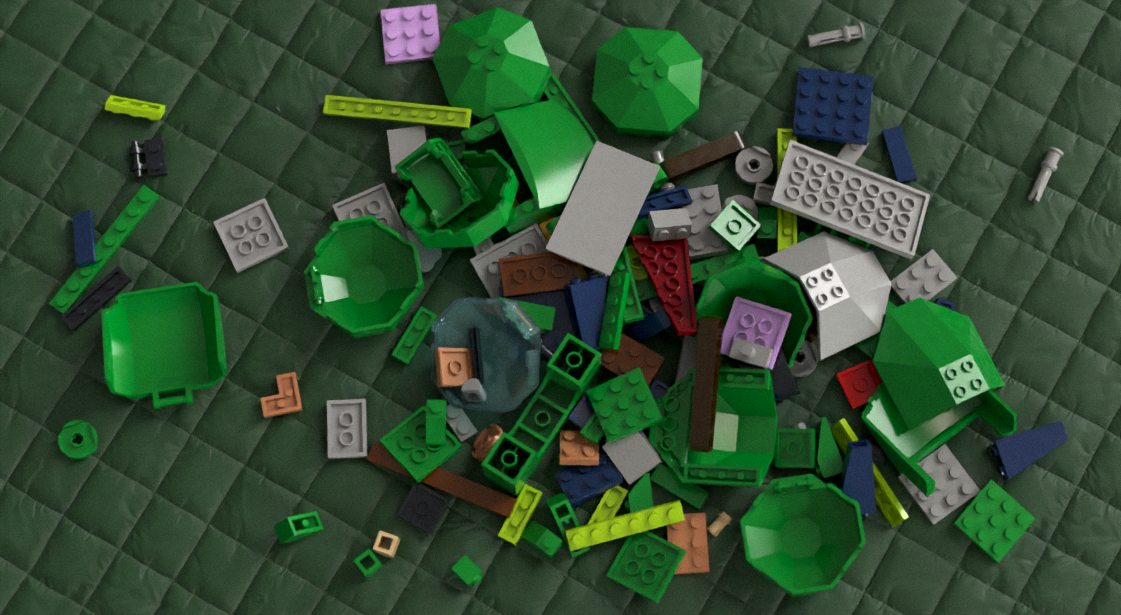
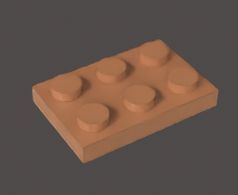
M705 513L684 514V521L666 525L667 541L687 552L675 574L709 572Z

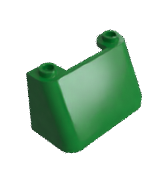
M441 138L429 139L394 166L399 178L411 181L432 210L429 219L438 229L483 199L477 186Z

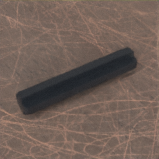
M473 327L468 330L473 378L478 379L483 384L484 375L480 331L478 327Z

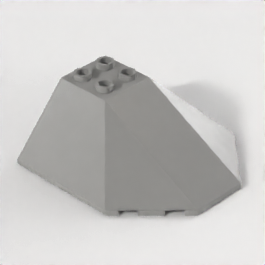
M824 231L763 259L764 264L798 278L817 311L818 339L813 341L810 346L819 361L881 332L891 282L872 250Z

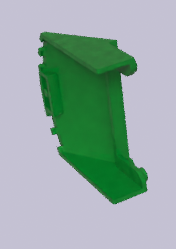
M551 100L494 112L495 116L461 132L466 143L471 145L502 130L534 198L511 209L507 225H505L511 237L535 223L539 225L563 213L594 147L588 133L575 116Z
M881 382L872 397H869L866 408L861 416L862 421L901 475L904 474L926 497L934 493L936 483L917 463L979 416L999 436H1008L1017 430V414L992 390H987L927 420L924 424L907 430L883 382Z

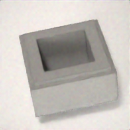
M468 379L463 383L461 391L468 402L486 401L487 394L478 379Z

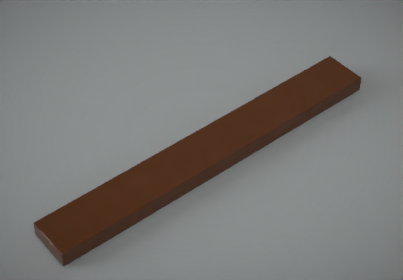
M373 443L367 461L413 479L381 444ZM436 468L420 481L423 484L509 519L517 503L515 498L441 468Z

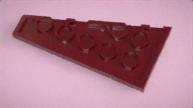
M630 235L629 240L676 335L696 336L698 331L688 239L652 241L650 235Z

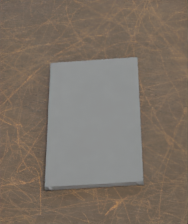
M596 141L545 250L610 276L660 166Z

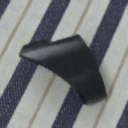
M781 344L773 369L769 370L773 392L785 400L800 394V390L789 369L784 355L785 350L783 344ZM729 358V362L742 369H765Z

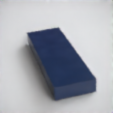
M901 126L882 130L896 181L905 183L916 180Z
M686 185L647 196L638 218L648 217L649 211L671 210L691 205L692 198Z
M88 210L73 214L76 265L82 267L97 263L93 213Z

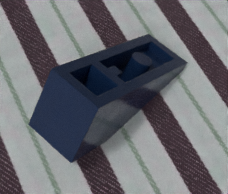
M661 308L644 318V320L627 328V331L633 340L641 343L671 326V323L664 308Z

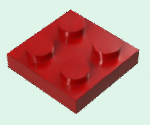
M871 359L836 374V378L852 410L866 405L869 397H872L877 390V386L882 382Z

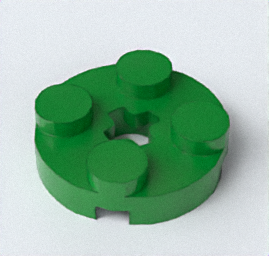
M82 420L68 422L58 436V445L61 451L71 459L87 458L98 447L97 431L88 422ZM76 435L83 437L81 444L73 442L76 439Z

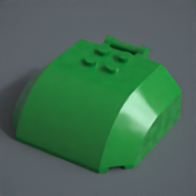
M198 282L120 293L115 298L116 301L113 305L101 313L105 381L110 392L132 399L153 396L154 409H161V406L180 403L193 404L192 390L212 387L227 375L224 332L218 297L212 291L209 292L204 289ZM184 391L186 395L160 399V395Z

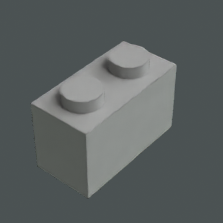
M686 208L649 211L647 227L652 241L689 238L692 223Z

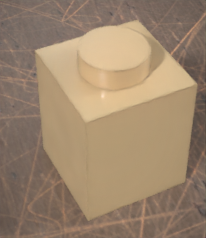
M379 531L373 550L378 554L394 558L400 539L392 534Z

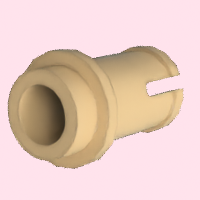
M725 512L719 513L717 519L707 527V530L716 537L726 525H730L732 519Z

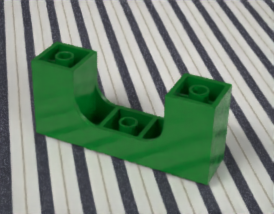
M569 333L566 335L548 362L546 376L512 430L508 434L504 431L502 432L481 464L485 478L518 497L524 485L567 422V418L600 371V352Z

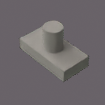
M735 338L729 357L767 369L773 350Z

